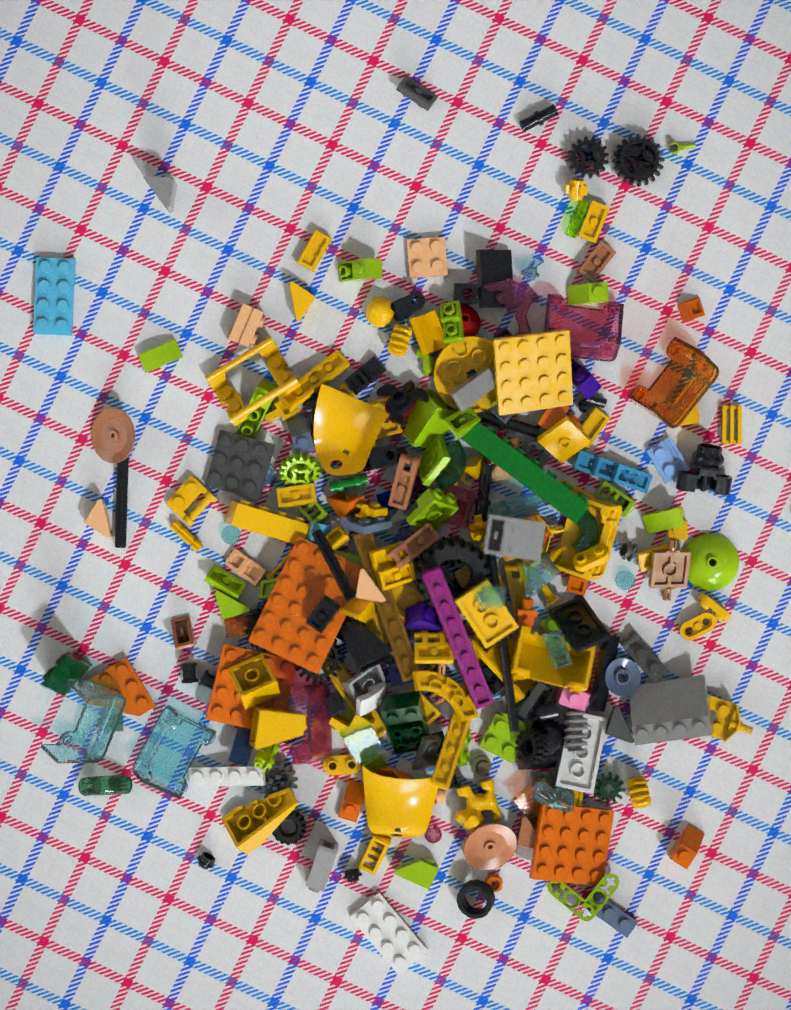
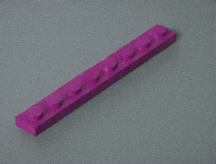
M437 566L421 572L476 709L495 703L441 567Z

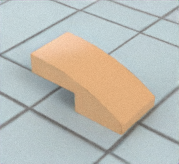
M236 548L224 563L256 587L260 585L261 580L268 573L266 569Z

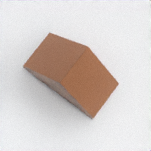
M190 616L171 619L175 650L195 646L197 643Z
M523 814L520 818L516 837L517 845L534 848L536 831L526 815Z

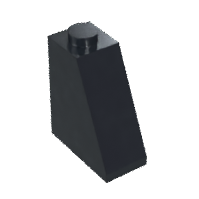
M349 620L342 624L340 632L359 673L394 658L392 649L358 620Z

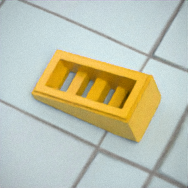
M373 834L358 868L375 875L392 838ZM373 846V847L378 848V849H380V850H382V851L379 852V851H377V850H375V849H373V848H371V847ZM370 853V854H372V855L378 857V859L373 858V857L369 856L368 854ZM365 860L374 863L375 866L365 863Z

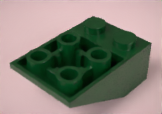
M76 650L71 653L68 651L64 655L62 654L55 662L57 666L52 667L42 676L44 681L41 685L65 696L92 665Z
M420 691L382 697L381 714L395 754L417 751L422 736H430Z

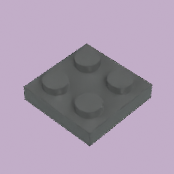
M540 681L538 684L535 683L529 691L530 695L527 700L524 699L519 705L518 714L532 721L538 713L537 704L544 703L553 689Z

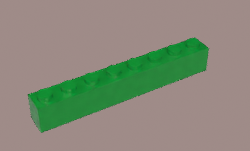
M479 421L461 438L575 524L578 523L590 507L587 503V497L580 492L576 495L571 491L573 487L565 481L561 484L556 480L557 475L549 469L545 472L540 468L542 464L534 458L530 461L525 457L527 453L519 447L515 450L510 446L512 442L504 436L501 438L496 436V430L488 424L484 427Z

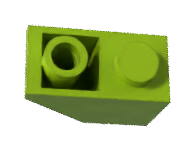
M363 258L338 263L339 282L367 281L383 278L381 259Z

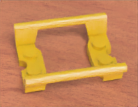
M271 336L205 376L223 406L228 405L226 412L234 426L248 419L247 415L283 392L288 394L301 386L293 372L286 371L288 364ZM260 353L267 359L268 370L278 387L245 406L237 391L233 387H229L225 373L255 354Z

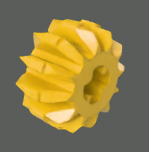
M397 323L394 325L387 348L388 353L401 357L406 355L412 334L411 327Z
M635 776L628 779L627 785L632 806L635 809L650 806L651 798L646 778L644 776Z

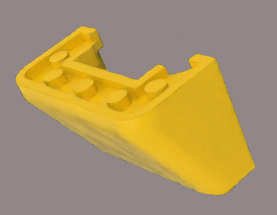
M587 497V503L590 507L577 524L567 518L559 547L551 550L549 553L548 566L591 581L602 578L608 561L585 572H578L573 566L572 559L576 554L598 544L606 545L611 553L622 513V506Z
M522 625L515 632L511 673L514 674L516 679L525 680V678L567 688L572 693L581 694V691L588 689L596 646L576 654L568 642L538 635L536 631L531 633L530 627Z

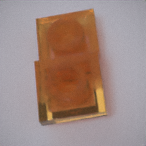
M242 615L224 619L226 637L232 638L249 635L244 633V630L248 629V627L243 624L245 622L249 623V619Z

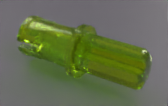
M578 200L573 215L569 216L570 221L564 232L565 235L576 238L581 223L584 222L582 219L588 207V202Z

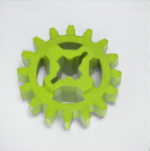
M293 452L292 457L285 456L286 461L281 460L279 474L280 479L284 480L285 485L289 483L290 486L315 484V480H319L321 467L320 462L316 461V456L310 458V453L303 455L300 452L299 455H296Z

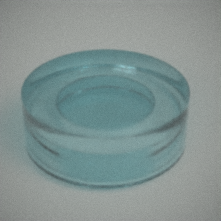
M229 525L222 530L221 537L225 543L235 544L240 540L241 532L238 527Z
M621 571L617 574L615 583L620 589L629 590L635 584V577L629 571Z

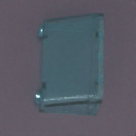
M167 705L162 710L133 764L132 772L142 783L180 799L188 789L187 780L184 777L201 746H208L214 742L217 731L177 708Z

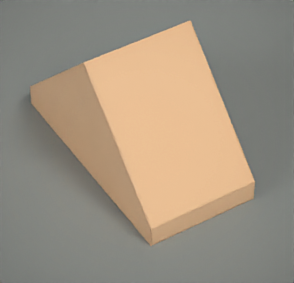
M100 499L84 523L102 535L111 537L113 533L105 499Z
M362 568L359 572L356 598L378 602L386 601L380 590L364 568Z

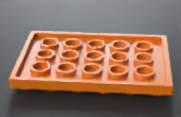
M298 536L248 639L249 642L317 675L346 617L341 610L350 601L345 599L318 545ZM335 554L356 594L359 572L364 567ZM326 595L340 604L341 607L324 631L320 633L305 622L320 600Z

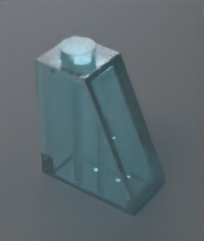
M530 490L491 504L489 507L492 515L514 518L549 504Z

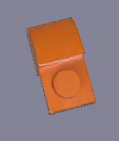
M570 407L548 408L543 412L536 425L544 430H548L568 416L566 413ZM570 413L568 417L580 428L582 426L579 423L580 419Z

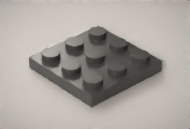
M220 430L205 485L260 500L275 445Z

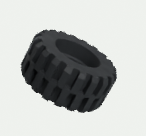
M447 537V540H437L436 544L430 545L425 553L422 552L415 573L417 586L422 598L431 607L434 604L421 572L435 568L448 559L463 560L471 570L469 583L463 589L451 592L454 600L485 579L490 583V569L482 551L475 547L472 542H466L463 538L459 537L458 539ZM456 604L459 614L462 613V611Z

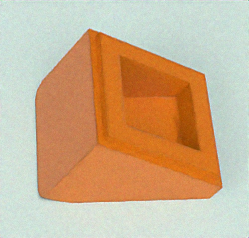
M700 297L677 305L683 322L705 315Z

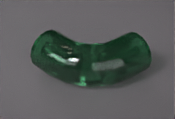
M460 440L446 445L451 459L435 478L437 485L442 490L457 483L466 470L467 458Z
M587 510L576 524L580 532L578 538L572 544L579 553L595 546L598 540L599 527L596 518Z
M129 775L89 776L80 779L78 789L83 796L129 794L132 790V780Z

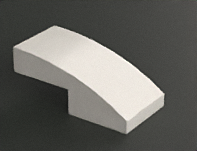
M385 681L368 687L367 694L357 697L356 713L360 717L373 711L381 704L382 697L386 696Z

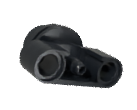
M697 444V450L692 454L693 460L690 461V465L696 469L695 471L679 470L676 489L695 492V489H700L703 492L710 490L714 494L730 495L733 477L717 474V471L724 469V466L721 465L724 463L723 448L713 444Z

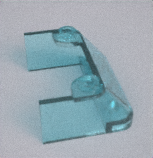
M67 680L66 684L78 693L81 698L87 700L75 730L64 732L57 744H42L41 748L56 763H98L106 755L125 708L126 698L121 693L91 680Z

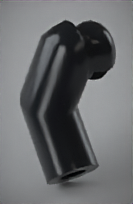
M595 395L589 400L584 398L578 404L579 411L587 413L593 405L605 408L607 399Z

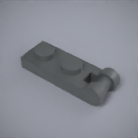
M633 630L629 633L630 636L625 640L622 639L619 644L649 679L655 683L669 670ZM636 642L638 646L633 650L630 645Z

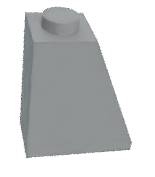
M486 366L448 391L462 412L495 388L494 369L490 370Z
M320 839L306 881V886L309 887L310 891L316 893L324 892L338 852V844Z

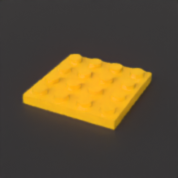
M568 329L492 339L496 403L499 416L573 405L570 333Z

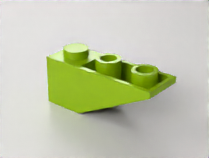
M262 378L249 404L274 390L278 385ZM274 399L247 415L248 419L239 424L236 433L254 439Z

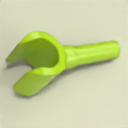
M672 142L669 144V146L676 145L678 147L677 151L670 152L673 155L678 154L680 150L696 148L695 143L679 145L677 142Z

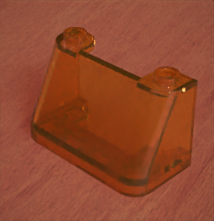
M674 337L666 349V353L671 361L649 389L638 385L627 396L635 404L670 428H677L681 425L719 376L718 366L702 350Z

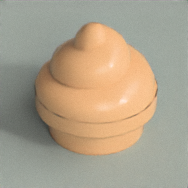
M438 788L435 805L446 801L447 790Z

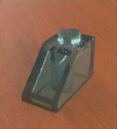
M548 555L541 556L540 561H530L531 565L527 568L525 596L527 598L536 595L561 573Z

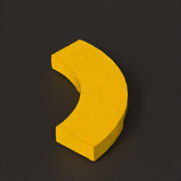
M428 670L411 672L416 691H430L446 699L455 710L459 722L479 717L470 696L450 677Z

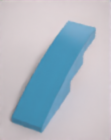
M581 450L576 453L571 467L646 494L653 475Z

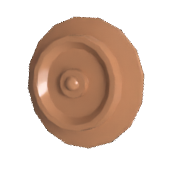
M108 408L99 413L93 423L91 432L94 449L102 460L108 463H120L128 458L135 442V428L131 418L118 408Z
M499 823L485 824L469 834L464 843L463 854L466 862L473 868L493 870L503 866L512 858L516 851L517 839L514 832L506 825Z

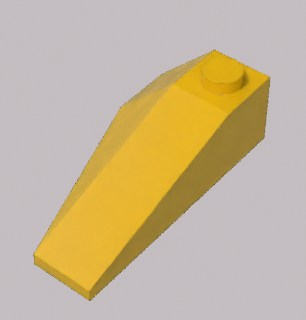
M286 788L270 794L262 800L257 799L252 801L251 804L235 807L222 817L221 820L236 848L248 855L271 835L299 802L291 788Z

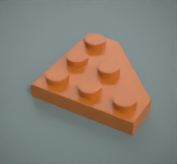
M127 657L77 687L87 704L136 716H141L156 707L155 702Z

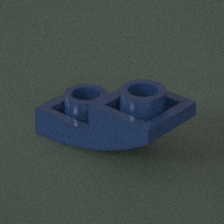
M238 726L228 761L247 767L253 748L249 744L251 729Z

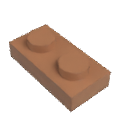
M600 241L577 272L593 283L615 255L616 251L603 241Z

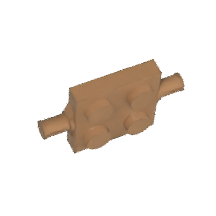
M669 538L668 549L652 550L648 586L650 588L663 589L662 599L665 601L671 600V590L686 588L688 584L691 551L689 549H676L677 538Z

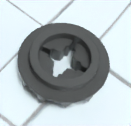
M530 438L523 443L521 449L527 454L533 451L532 445H534L536 450H543V452L538 454V462L543 467L549 461L551 454L537 441V438ZM526 454V456H525V457L528 458L530 461H531L533 458L535 459V457H534V456H531V455L528 456V455Z

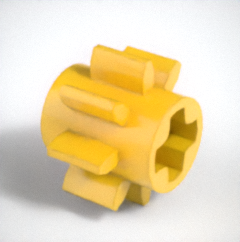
M570 178V183H565L564 192L568 194L569 199L582 200L583 195L588 193V184H584V179Z

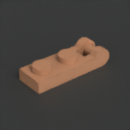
M401 454L388 502L389 506L408 510L421 458L408 457V454ZM406 464L411 465L410 471L405 469Z
M428 522L387 555L390 559H394L397 563V568L400 570L441 537ZM403 551L407 557L403 559L399 553Z

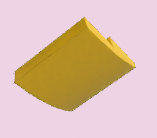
M404 541L369 552L372 568L381 591L416 580L412 561L399 570L394 559H390L387 555ZM403 551L399 553L403 559L407 557Z

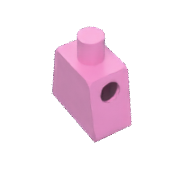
M555 686L551 699L558 704L584 713L591 693L581 691V694L570 692V689Z

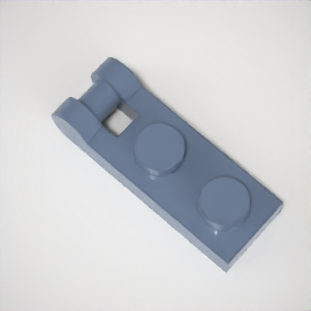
M597 892L594 893L593 898L595 902L601 903L604 897ZM609 900L596 915L625 937L630 935L638 923L636 919Z

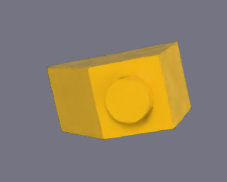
M355 596L342 608L341 612L352 619L370 625L377 605L372 600L359 599Z

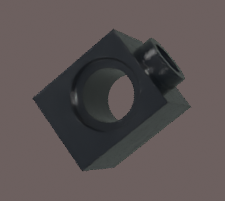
M454 283L453 301L459 300L460 304L476 305L477 300H479L478 284ZM465 289L471 290L473 293L472 298L465 299L462 296V291Z

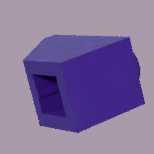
M571 358L572 387L589 400L601 388V385L590 372Z
M420 602L406 608V627L422 632V630H428V632L444 631L435 607Z

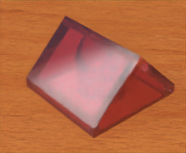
M447 484L445 494L451 492L456 497L459 509L444 523L466 529L477 492Z

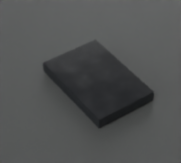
M476 250L479 308H514L511 250Z
M583 596L549 609V615L576 654L610 640L609 632Z

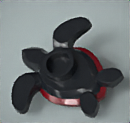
M412 380L406 382L401 390H398L393 384H387L380 387L376 392L377 396H391L385 404V411L389 416L384 423L391 421L401 426L404 425L405 418L414 410L417 399L423 402H428L429 400L428 393L422 388H415Z

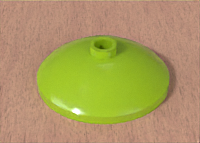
M713 533L702 534L692 539L685 547V549L691 551L688 581L695 587L708 591L719 590L727 586L735 578L739 568V556L735 546L727 538ZM711 559L716 561L714 566L709 564Z

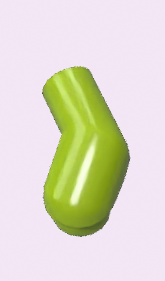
M419 349L415 355L423 361L421 372L424 376H430L434 370V358L430 354L422 355L421 349Z

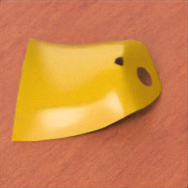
M321 384L315 409L313 434L316 454L323 469L331 475H352L360 472L364 468L373 444L389 414L362 400ZM345 449L349 451L348 455L343 453ZM334 460H339L342 462V467L333 469L330 463Z
M362 766L366 817L370 831L373 834L391 838H411L424 835L430 822L438 787L429 784L431 777L425 779H396L375 774ZM396 828H400V829H401L400 832L394 831V830H395ZM391 834H400L403 836H393Z

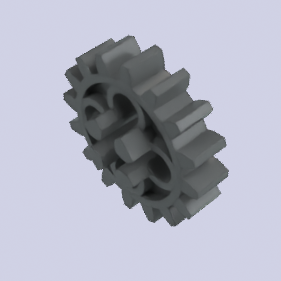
M275 760L271 769H266V784L274 782V777L269 775V771L274 770L277 779H281L283 774L289 775V779L281 781V787L285 789L291 788V790L292 788H297L298 785L294 782L298 780V777H293L296 771L289 770L290 764L285 767L283 766L284 761H281L280 765H277ZM274 784L270 790L266 788V785L261 786L262 788L259 790V793L264 792V798H267L270 794L279 791V785Z

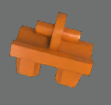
M520 598V608H516V614L519 616L517 621L520 627L523 625L531 628L534 625V617H537L538 611L533 609L534 599Z

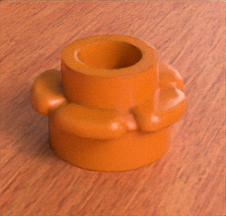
M490 874L484 880L494 892H499L502 889L503 880L500 876Z

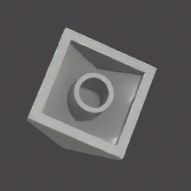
M145 175L144 179L169 213L173 212L177 189L175 180Z
M379 664L361 673L356 672L344 681L341 686L356 705L357 697L367 694L368 687L384 681L386 682V687H388V683Z

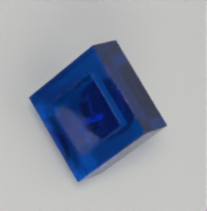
M391 490L376 495L380 506L388 508V511L396 509V507L388 505Z

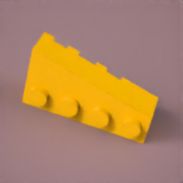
M231 500L225 523L295 544L298 536L306 539L310 524L305 523L306 519L297 516L291 519L287 517V513L277 511L275 514L269 512L270 508L261 505L255 508L251 506V502L240 500L239 503Z

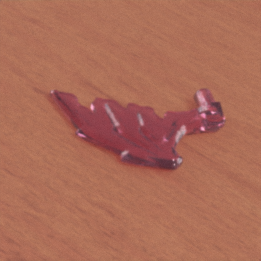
M506 278V281L484 285L483 287L489 292L495 290L502 291V293L497 294L495 299L500 304H506L504 309L508 310L510 314L517 312L515 319L519 326V332L513 336L530 334L531 328L528 323L527 314L530 306L539 300V296L528 283L521 284L510 278Z

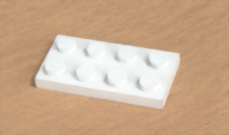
M585 714L583 717L587 718L588 721L584 722L583 725L587 726L588 729L582 732L588 734V737L582 738V740L588 743L582 746V748L586 749L587 752H566L568 749L562 747L555 786L593 794L608 718Z
M377 892L350 915L353 922L398 975L402 974L428 952L426 946L380 892Z

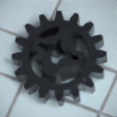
M585 136L583 142L577 139L578 145H571L573 151H568L567 154L571 157L567 159V162H572L569 168L576 169L575 175L580 172L581 178L588 175L589 179H591L593 173L596 176L600 175L598 170L604 172L605 167L603 165L609 163V161L605 160L609 153H604L607 146L601 147V140L596 143L595 137H592L591 141H589L587 136ZM590 145L592 147L585 149L582 146ZM597 151H599V153H600V157H601V160H600V161H599V159L597 158V154H596ZM576 154H577V156L579 157V160H580V163H579V164H577V162H576V158H575V155H576ZM590 154L591 158L585 161V157ZM591 166L594 169L585 170L584 168Z

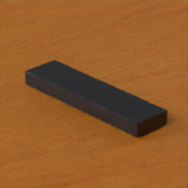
M610 635V640L603 642L601 645L588 707L589 710L605 712L609 689L606 686L604 675L607 666L616 659L620 640L618 636Z

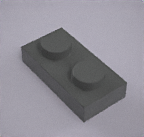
M407 75L396 89L403 96L408 97L418 104L419 107L427 111L438 98V96Z

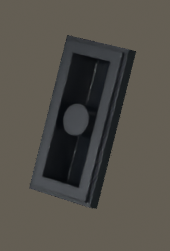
M556 754L546 756L547 759L543 760V763L524 764V761H520V757L517 756L518 769L555 768L557 756Z

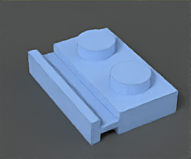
M671 437L646 451L665 484L677 478L679 470H690Z

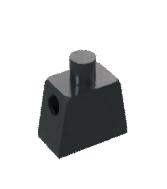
M393 444L371 450L363 468L364 472L397 464L401 454H407L405 446L396 448V445Z

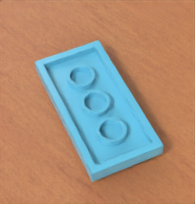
M36 257L33 334L73 335L76 259Z

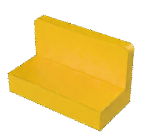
M437 309L409 320L422 355L434 353L448 345L443 341V323L440 320Z

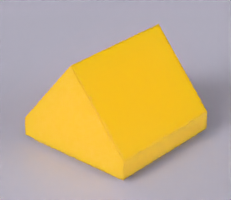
M470 456L461 469L477 480L481 475L484 457Z
M340 525L325 536L334 550H337L350 539Z

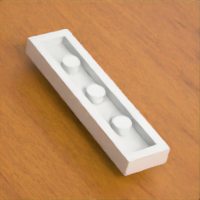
M255 766L189 767L190 787L266 785L265 772L261 774L263 768Z

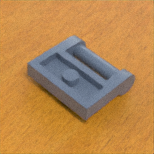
M344 516L340 520L343 528L362 534L392 528V521L385 519L384 516L375 518L369 516L364 519L355 516Z

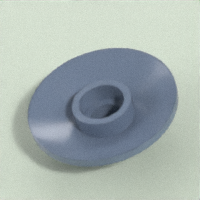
M618 658L613 660L606 668L604 675L605 683L613 694L629 696L639 688L641 673L636 663L632 660ZM619 674L623 677L621 681L618 679Z

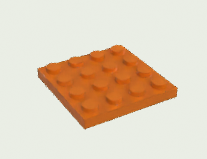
M222 644L205 716L206 720L251 729L254 706L245 710L227 668L263 652ZM263 653L278 682L281 694L256 706L287 709L295 675L294 668L297 664H293L277 655Z
M541 801L529 878L596 886L605 874L614 810Z

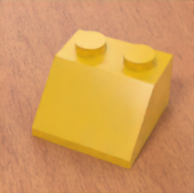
M263 653L227 668L245 710L281 694L278 682Z

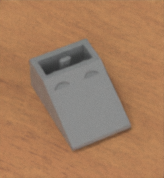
M488 514L482 553L540 561L546 523Z

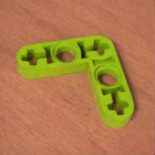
M612 873L606 874L586 899L565 882L550 881L548 891L580 919L590 921L616 891L620 881L617 875ZM612 877H614V883L616 885L614 887L612 885L609 886V888L607 889L608 891H610L609 894H607L605 890L599 888L601 884L603 887L607 885L608 882L606 881V878L611 879ZM553 883H560V888L563 891H565L566 888L569 890L564 895L563 899L560 898V896L562 895L561 892H553ZM598 891L604 894V900L601 903L595 902L593 898L594 893ZM570 894L577 897V903L573 906L569 905L566 901L567 896ZM581 900L584 902V904L581 905L582 907H584L585 909H587L588 907L591 908V916L584 917V912L580 908L578 909V912L575 910V908L579 906Z

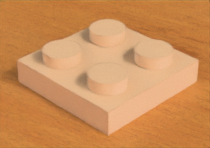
M445 237L407 239L409 279L448 276Z

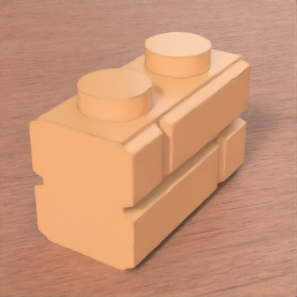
M242 303L227 339L247 348H250L251 345L254 346L258 339V335H256L258 327L262 328L266 320L263 317L264 312Z

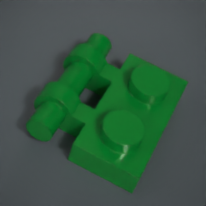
M367 473L329 482L331 492L335 491L337 493L345 491L349 487L365 486V483H369Z

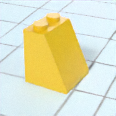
M255 705L249 744L254 749H261L304 734V730H307L308 719L305 714L298 710Z

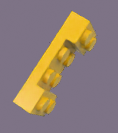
M475 634L470 642L477 659L481 658L503 682L498 641L486 649L477 634ZM507 635L510 664L512 666L514 642ZM512 674L515 702L517 703L522 700L528 690L538 681L525 678V680L516 679L514 674Z

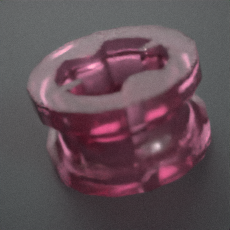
M436 825L428 826L424 833L425 839L429 843H437L442 837L441 830ZM431 829H435V832L439 833L438 837L435 836V839H431V836L428 835V832L431 833Z

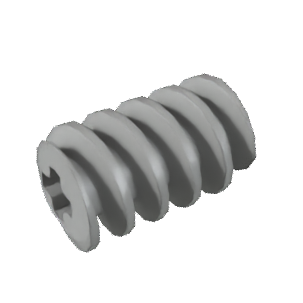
M568 712L564 714V717L569 718V720L564 721V724L569 727L563 730V732L569 734L563 737V740L568 742L563 744V748L568 749L566 752H587L586 749L582 748V746L588 743L582 740V738L588 737V734L582 732L588 729L587 726L583 725L584 722L588 721L587 718L583 717L587 713Z

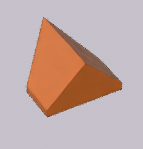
M344 491L327 497V502L340 519L344 516L354 517L355 514H359L361 508L356 507L357 503L369 505L364 496L357 497V494L350 495L349 492L344 494Z

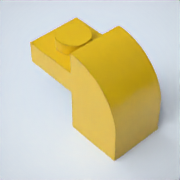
M356 713L351 722L337 714L331 718L328 724L335 731L345 733L342 738L343 741L353 743L362 740L367 735L376 719L368 714L360 717Z

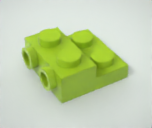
M428 488L416 500L419 507L413 510L406 520L409 525L422 528L429 522L436 531L459 509L456 502L457 499L451 492L444 494L438 488L434 490Z
M503 711L500 714L495 712L479 747L514 763L518 750H515V747H518L515 741L519 740L517 735H520L519 732L524 731V729H530L528 728L529 724L518 719L519 731L510 732L507 713Z

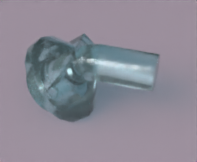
M539 256L531 261L528 267L521 271L524 279L535 280V278H538L537 267L544 262V259Z

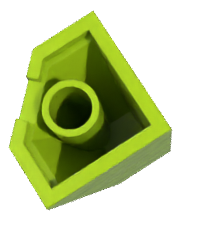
M419 386L418 388H422L428 393L429 400L428 402L416 400V406L409 415L404 435L409 439L408 442L416 448L420 446L426 449L437 435L443 436L449 431V428L442 421L458 410L446 404L434 391Z

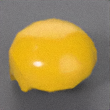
M384 296L374 298L366 306V318L374 327H386L391 323L394 311H392L390 306L391 301Z

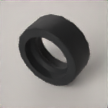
M477 879L466 882L457 894L458 908L464 915L473 919L486 916L495 902L494 891L490 885ZM476 890L482 893L486 898L485 907L475 908L471 906L465 897L467 891Z

